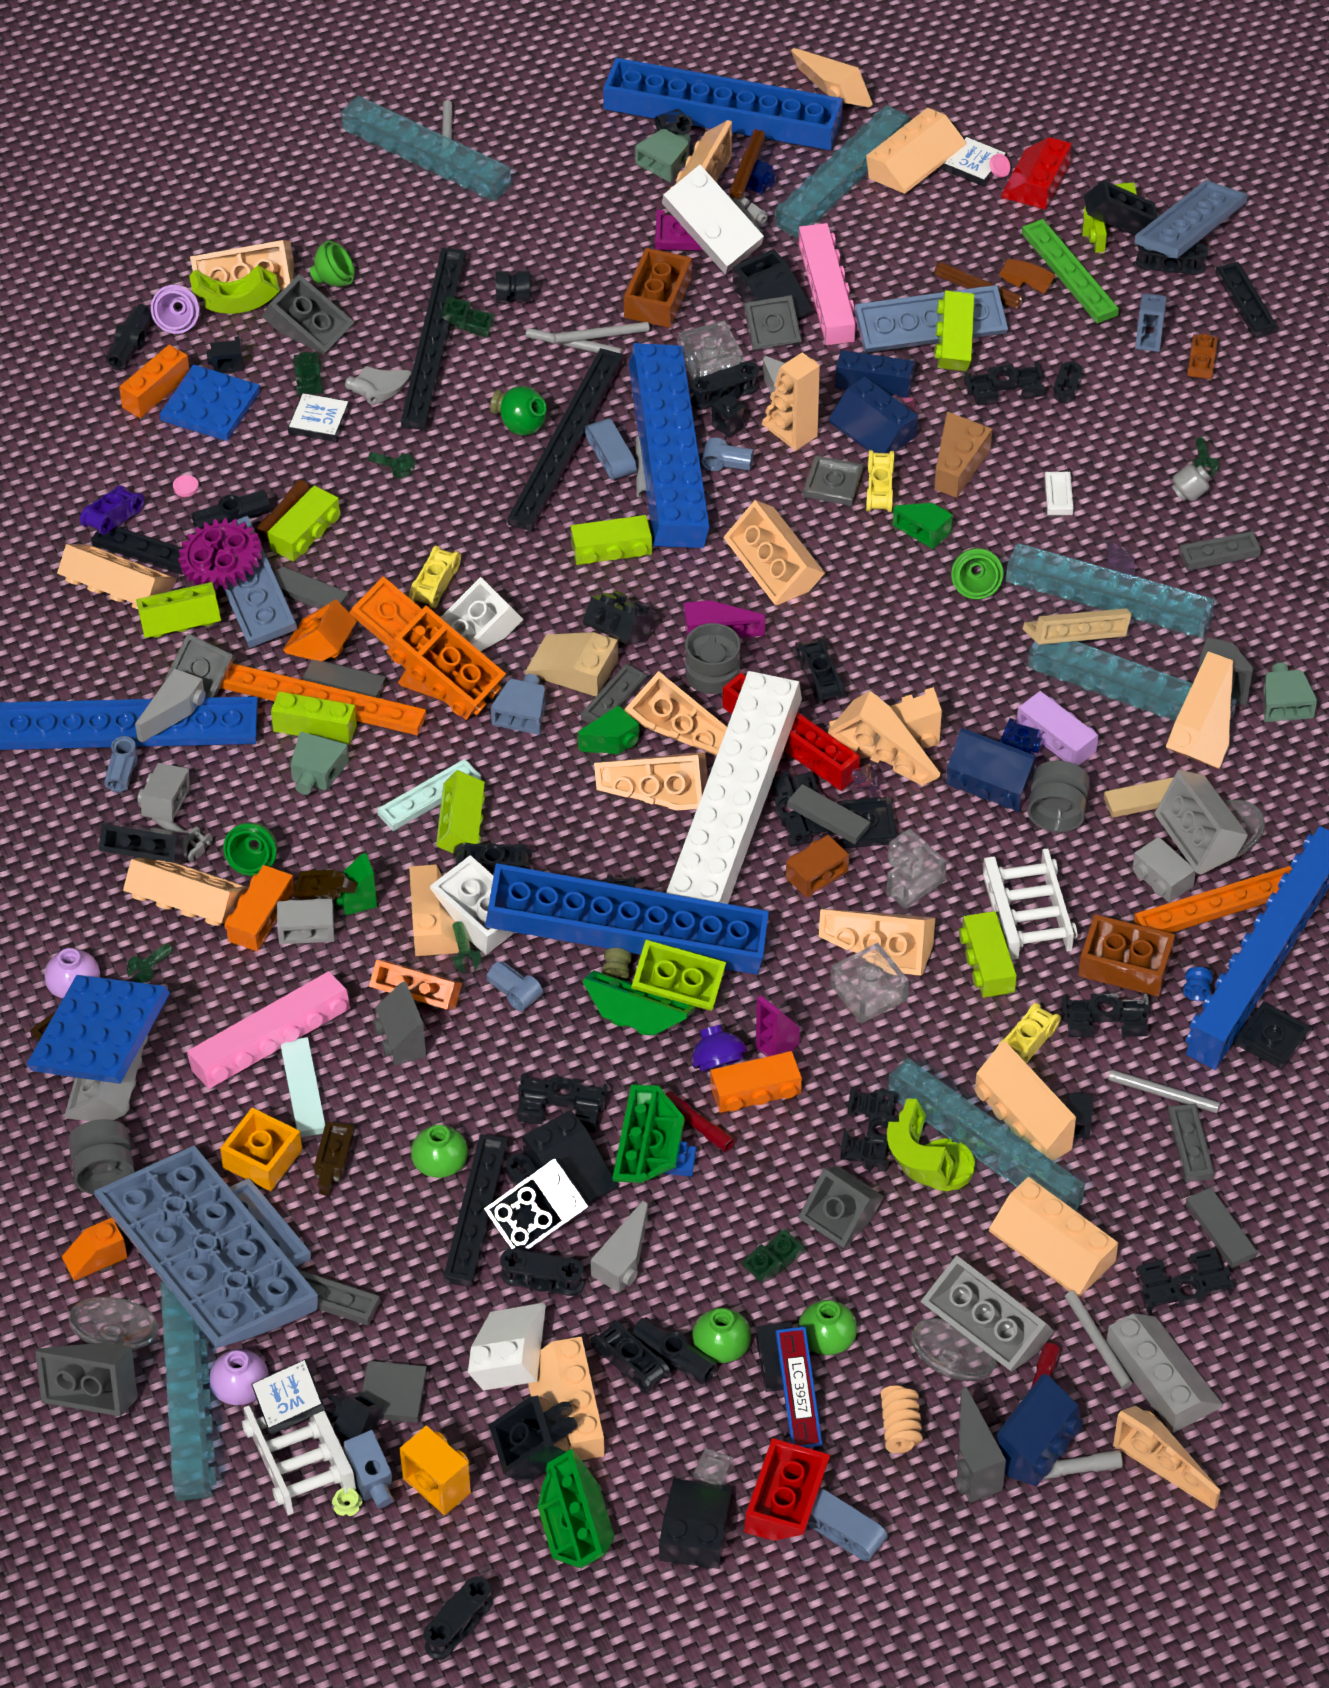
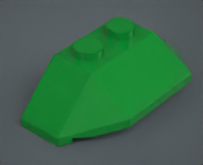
M595 970L588 974L583 981L585 988L603 1018L611 1020L617 1026H629L637 1029L636 1031L643 1035H655L685 1020L696 1009V1006L632 989L631 982L608 976Z
M631 1085L612 1177L613 1182L642 1183L676 1167L685 1118L673 1102L664 1094L660 1086Z
M570 1449L547 1463L545 1471L547 1475L542 1484L537 1507L552 1559L582 1569L604 1556L615 1536L599 1484L575 1450Z

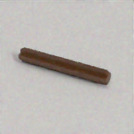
M755 129L751 134L730 188L731 198L741 199L765 139V132L763 130Z
M939 262L935 267L934 274L967 289L995 285L943 262ZM998 286L1001 303L1018 309L1022 304L1023 297Z

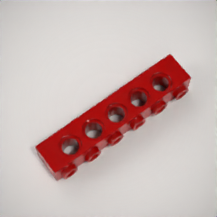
M742 673L738 674L723 687V708L731 714L734 711L746 678ZM797 712L783 751L842 791L859 776L860 756Z

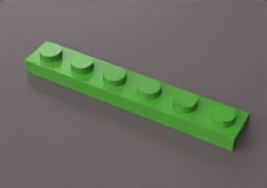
M1044 219L1022 227V235L1097 324L1118 316L1119 308Z

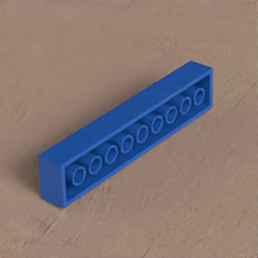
M615 58L603 87L605 110L655 118V116L679 109L681 113L691 117L693 126L712 129L729 120L732 121V133L751 136L753 130L758 129L765 132V139L825 150L832 149L842 121L843 98Z
M633 343L629 360V371L646 482L653 545L704 548L709 530V522L683 348L679 345Z
M1321 826L1318 827L1314 835L1309 833L1302 847L1304 848L1302 854L1297 853L1290 865V868H1292L1290 873L1285 872L1278 884L1280 889L1277 894L1272 892L1265 907L1267 909L1265 913L1260 912L1253 924L1255 929L1252 934L1246 933L1240 945L1242 947L1240 953L1235 952L1228 964V972L1226 974L1221 973L1215 984L1216 991L1214 994L1209 993L1202 1005L1204 1010L1201 1015L1196 1013L1189 1026L1191 1031L1185 1041L1189 1044L1186 1055L1214 1070L1218 1068L1234 1042V1038L1246 1023L1329 889V830Z
M496 863L485 927L607 949L621 948L635 954H641L645 940L724 961L726 962L725 969L758 975L763 959L769 911Z

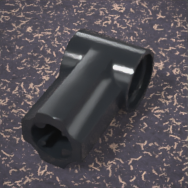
M679 109L655 116L657 131L666 129L673 134L684 135L690 132V128L693 125L691 117L681 113Z

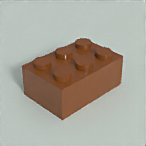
M645 248L623 297L624 318L671 328L692 280V257Z
M1094 914L1081 953L1078 977L1159 997L1173 954L1175 934Z

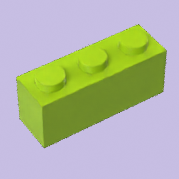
M945 291L942 299L937 301L936 314H940V322L937 321L935 336H939V344H936L934 349V359H938L937 368L967 371L970 365L974 294Z
M314 485L268 531L269 549L293 562L301 554H305L309 546L316 539H319L332 523L338 520L340 516L339 498Z
M646 515L570 525L571 545L576 565L652 555V537Z
M212 582L136 599L145 638H156L174 631L183 632L200 625L210 626L215 622L221 621Z
M278 691L271 710L273 732L299 736L300 732L350 745L357 726L356 710L353 704Z
M456 770L443 783L437 847L453 853L454 847L460 843L480 844L481 836L479 835V829L483 821L481 811L485 800V794L483 793L484 781Z
M996 911L963 916V926L959 928V938L961 944H966L967 947L965 951L968 966H973L972 977L975 988H980L982 998L1014 993L1016 973Z

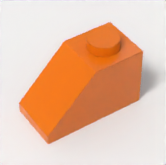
M113 1218L86 1228L62 1256V1260L73 1281L127 1259L124 1239Z

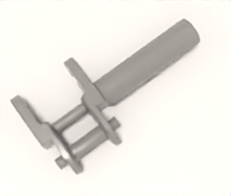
M152 818L155 823L165 830L189 834L188 844L195 847L187 856L190 862H193V856L196 859L201 857L205 853V849L211 845L212 836L207 835L205 837L202 835L199 827H195L187 832L171 821ZM198 838L201 841L195 843L193 840Z

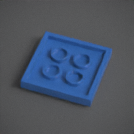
M193 364L160 412V420L228 441L261 392L260 385Z

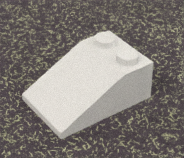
M481 577L440 617L479 651L506 638L523 620Z
M470 855L430 885V889L466 938L487 955L515 932L485 927L493 875Z
M544 1303L489 1313L471 1346L468 1373L483 1391L537 1382L546 1308Z

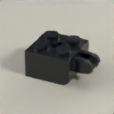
M613 591V593L591 596L583 619V625L616 638L626 645H632L648 641L657 612L650 610V605L644 602H633L627 599L628 596L626 594Z
M538 1395L531 1396L489 1424L504 1475L528 1484L546 1471L548 1462L570 1450L566 1436L578 1426L574 1417H567L573 1411L570 1402L563 1401L556 1405Z

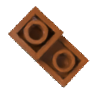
M1007 259L999 276L1018 288L1024 281L1033 289L1045 294L1055 274L1032 263Z
M1193 334L1187 376L1212 379L1218 337H1213L1209 334Z

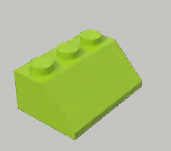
M645 940L631 988L712 1011L726 962Z

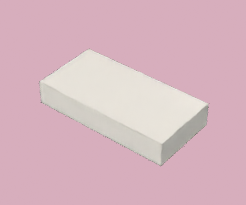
M1045 472L1047 515H1073L1070 472Z

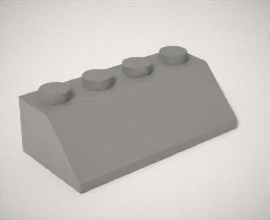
M1178 770L1154 813L1197 874H1203L1235 858L1248 836L1207 778L1196 773Z
M148 1035L121 1084L75 1077L64 1116L68 1119L83 1121L115 1120L123 1117L130 1107L129 1099L136 1085L135 1077L142 1062L141 1055L144 1045L148 1040Z
M957 1255L920 1301L1011 1372L1037 1355L1054 1333L1047 1323Z
M1133 1313L1108 1327L1106 1342L1121 1366L1172 1433L1222 1408L1223 1404L1155 1316Z

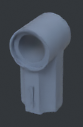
M710 438L706 442L701 463L704 468L710 471H719L723 467L751 470L754 449L729 446L721 438Z
M127 736L118 737L111 744L112 755L104 784L112 792L122 793V791L128 790L133 768L138 763L135 742Z
M497 961L493 964L487 974V981L504 993L509 1003L520 1012L524 1011L543 995V989L534 977L529 975L523 977L504 961Z

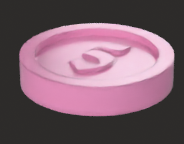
M1001 153L991 157L989 165L992 173L998 178L1007 176L1010 172L1008 158Z
M183 475L175 479L173 489L178 496L189 497L198 491L199 485L195 477Z

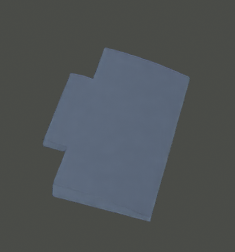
M191 1146L94 1191L98 1201L216 1348L268 1332L317 1310L318 1294L295 1268L311 1260V1252L249 1178L228 1187L195 1146Z

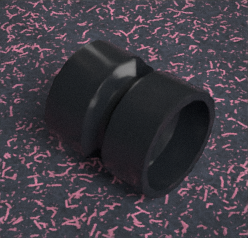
M496 271V302H510L512 299H515L517 302H531L530 271H516L513 275L510 271Z

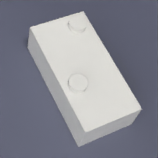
M701 165L697 166L663 195L662 204L725 275L762 245L764 237L762 233Z

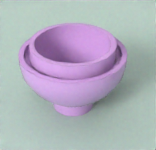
M176 284L167 285L154 295L151 302V314L155 323L162 330L173 334L183 333L191 329L198 320L200 313L199 301L189 288ZM176 302H180L183 305L181 311L175 308Z
M67 948L57 953L47 963L44 975L45 984L52 994L64 998L76 975L100 978V969L94 957L89 953L79 949Z
M236 1349L228 1351L216 1359L210 1370L209 1382L213 1394L222 1402L231 1405H244L256 1400L251 1384L269 1376L265 1362L259 1355L249 1350ZM236 1365L242 1366L240 1368H233Z

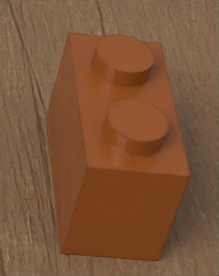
M827 835L820 840L812 842L808 848L800 853L793 854L786 861V879L808 898L848 872L849 854Z

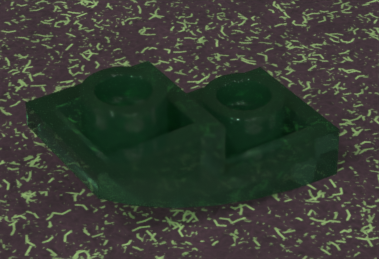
M452 297L446 298L441 315L442 318L465 331L488 338L494 314L470 309L471 302Z
M302 352L293 355L298 396L302 393H322L318 352Z
M783 1229L766 1246L760 1244L741 1262V1266L762 1284L798 1259L805 1252V1248L789 1232Z

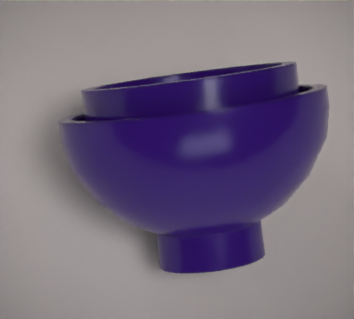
M721 1024L708 1027L700 1031L702 1039L693 1050L692 1065L694 1069H700L701 1073L708 1072L712 1069L725 1067L743 1060V1054L747 1053V1049L743 1041L737 1036L723 1032Z

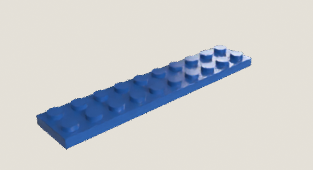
M257 697L205 698L200 706L198 705L191 715L144 742H140L137 739L135 723L152 699L0 702V750L111 747L112 742L121 736L133 739L136 747L256 744Z

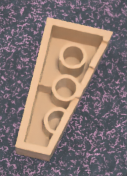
M803 352L780 367L774 384L776 390L771 393L770 399L772 402L766 409L767 417L762 421L764 427L795 451L816 438L818 433L820 365Z
M934 687L926 689L925 695L913 698L911 694L902 697L903 702L890 706L921 748L939 745L942 710ZM836 720L829 722V728ZM857 749L855 752L860 756V759L872 756L860 749Z

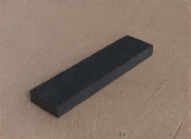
M1239 262L1216 267V276L1252 336L1258 338L1277 333L1278 326Z
M115 527L106 535L100 534L97 530L91 538L93 546L183 575L178 560L180 558L179 550L183 549L181 547L120 527Z

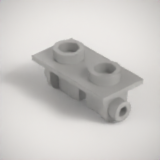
M729 193V198L753 225L763 233L764 230L759 225L767 220L766 212L753 203L746 210L750 201L744 196L741 199L731 198Z

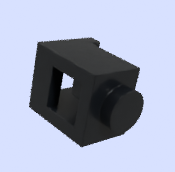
M235 336V340L210 343L211 350H206L208 365L213 364L214 371L220 373L244 371L239 336Z
M724 395L712 405V427L727 437H733L747 426V421L744 420V407L735 397Z
M1079 1092L1069 1093L1068 1104L1064 1105L1076 1117L1074 1138L1089 1139L1092 1095Z

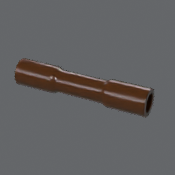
M298 480L285 494L284 499L257 526L255 533L258 534L260 539L266 540L268 538V531L310 490L305 481Z

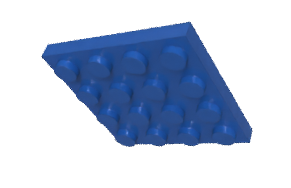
M76 975L26 1065L34 1072L121 1084L170 992L166 986Z

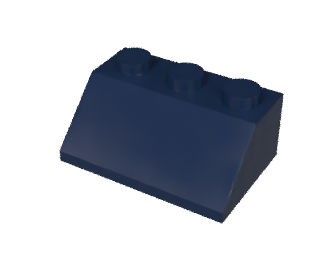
M841 350L836 365L835 388L847 390V388L865 376L892 397L909 399L917 361Z
M864 376L847 388L829 417V423L868 452L873 450L874 453H889L890 451L896 452L917 437L918 415Z
M962 728L947 766L946 784L955 789L976 795L981 799L997 803L1004 808L1020 812L1031 793L1036 756Z
M1046 1374L1040 1376L997 1433L1000 1450L1006 1459V1476L1034 1486H1038L1042 1479L1050 1473L1053 1464L1059 1456L1065 1453L1068 1444L1082 1429V1419L1080 1418L1078 1404Z

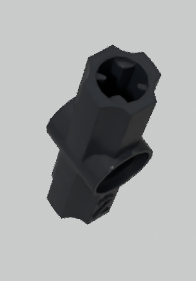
M138 304V306L133 307L126 322L117 326L114 343L106 355V363L113 369L121 371L122 368H126L135 350L142 349L145 342V332L153 320L151 310L147 305Z
M259 490L241 497L229 494L223 496L217 505L191 513L194 527L202 530L204 529V522L211 526L214 519L220 524L224 518H227L228 523H230L234 519L238 520L246 516L251 517L269 511L271 506L265 490Z
M648 1317L641 1318L635 1324L631 1334L652 1353L659 1356L670 1370L678 1369L701 1385L707 1384L713 1377L717 1368V1362L689 1345L683 1334L669 1332ZM674 1349V1350H678V1351H677V1352H671V1351H669V1350Z

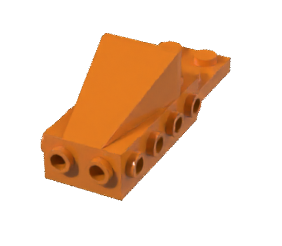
M384 576L350 610L349 614L389 647L386 652L391 656L392 660L397 664H401L406 669L398 684L444 701L455 714L462 716L465 720L473 713L477 716L487 705L484 701L488 697L493 699L502 689L499 684L506 675L503 670L429 607L425 606L421 609Z

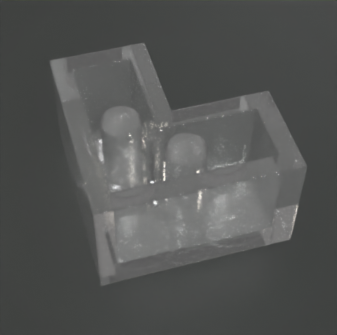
M910 828L889 842L888 863L894 869L888 872L887 894L906 909L945 881L947 860Z

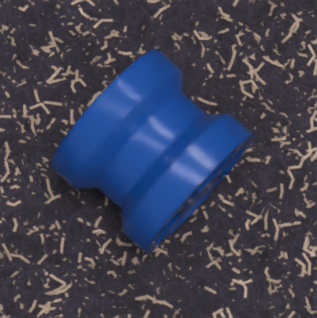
M1204 967L1189 968L1185 975L1186 983L1184 984L1183 993L1188 999L1193 1001H1204L1207 995L1211 993L1210 985L1213 981V974Z

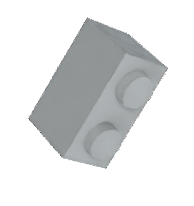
M158 763L153 773H149L145 788H141L138 794V804H141V816L172 822L189 791V769Z
M1157 837L1134 853L1132 870L1136 876L1147 882L1157 895L1162 896L1169 903L1194 886L1195 870L1160 837Z
M318 898L314 900L278 901L277 929L279 944L334 942L332 899Z

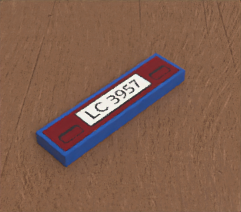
M798 1327L776 1330L775 1335L791 1444L805 1448L822 1447L806 1328Z

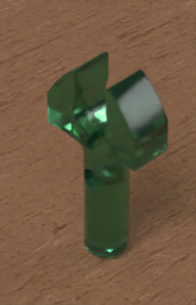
M1198 437L1195 442L1199 458L1193 459L1192 464L1195 467L1200 465L1203 467L1205 465L1210 469V476L1213 477L1218 471V458H1210L1208 456L1205 439Z
M370 452L368 455V461L391 467L393 477L411 476L410 468L415 469L413 458L403 452L398 458H392L375 452Z
M456 921L452 926L459 952L457 956L452 957L453 966L459 972L465 974L463 959L466 955L467 958L471 959L475 972L481 961L480 951L474 952L469 948L463 922Z
M165 943L146 959H140L136 955L133 956L127 964L128 977L135 971L142 970L134 975L135 982H149L155 977L152 967L172 953V946Z

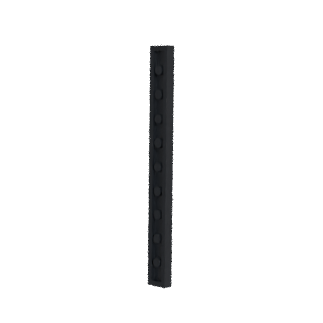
M441 248L401 417V428L426 430L465 263V250Z
M602 348L599 349L509 514L508 525L532 532L585 433V426L590 424L621 367L623 354Z

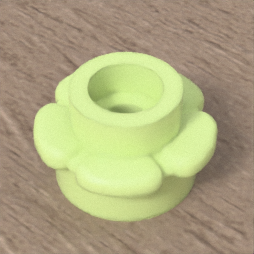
M341 1488L333 1497L334 1511L340 1516H353L358 1513L359 1506L362 1505L361 1496L352 1488L348 1489L346 1494L344 1489ZM346 1501L350 1502L349 1505H345L344 1503Z

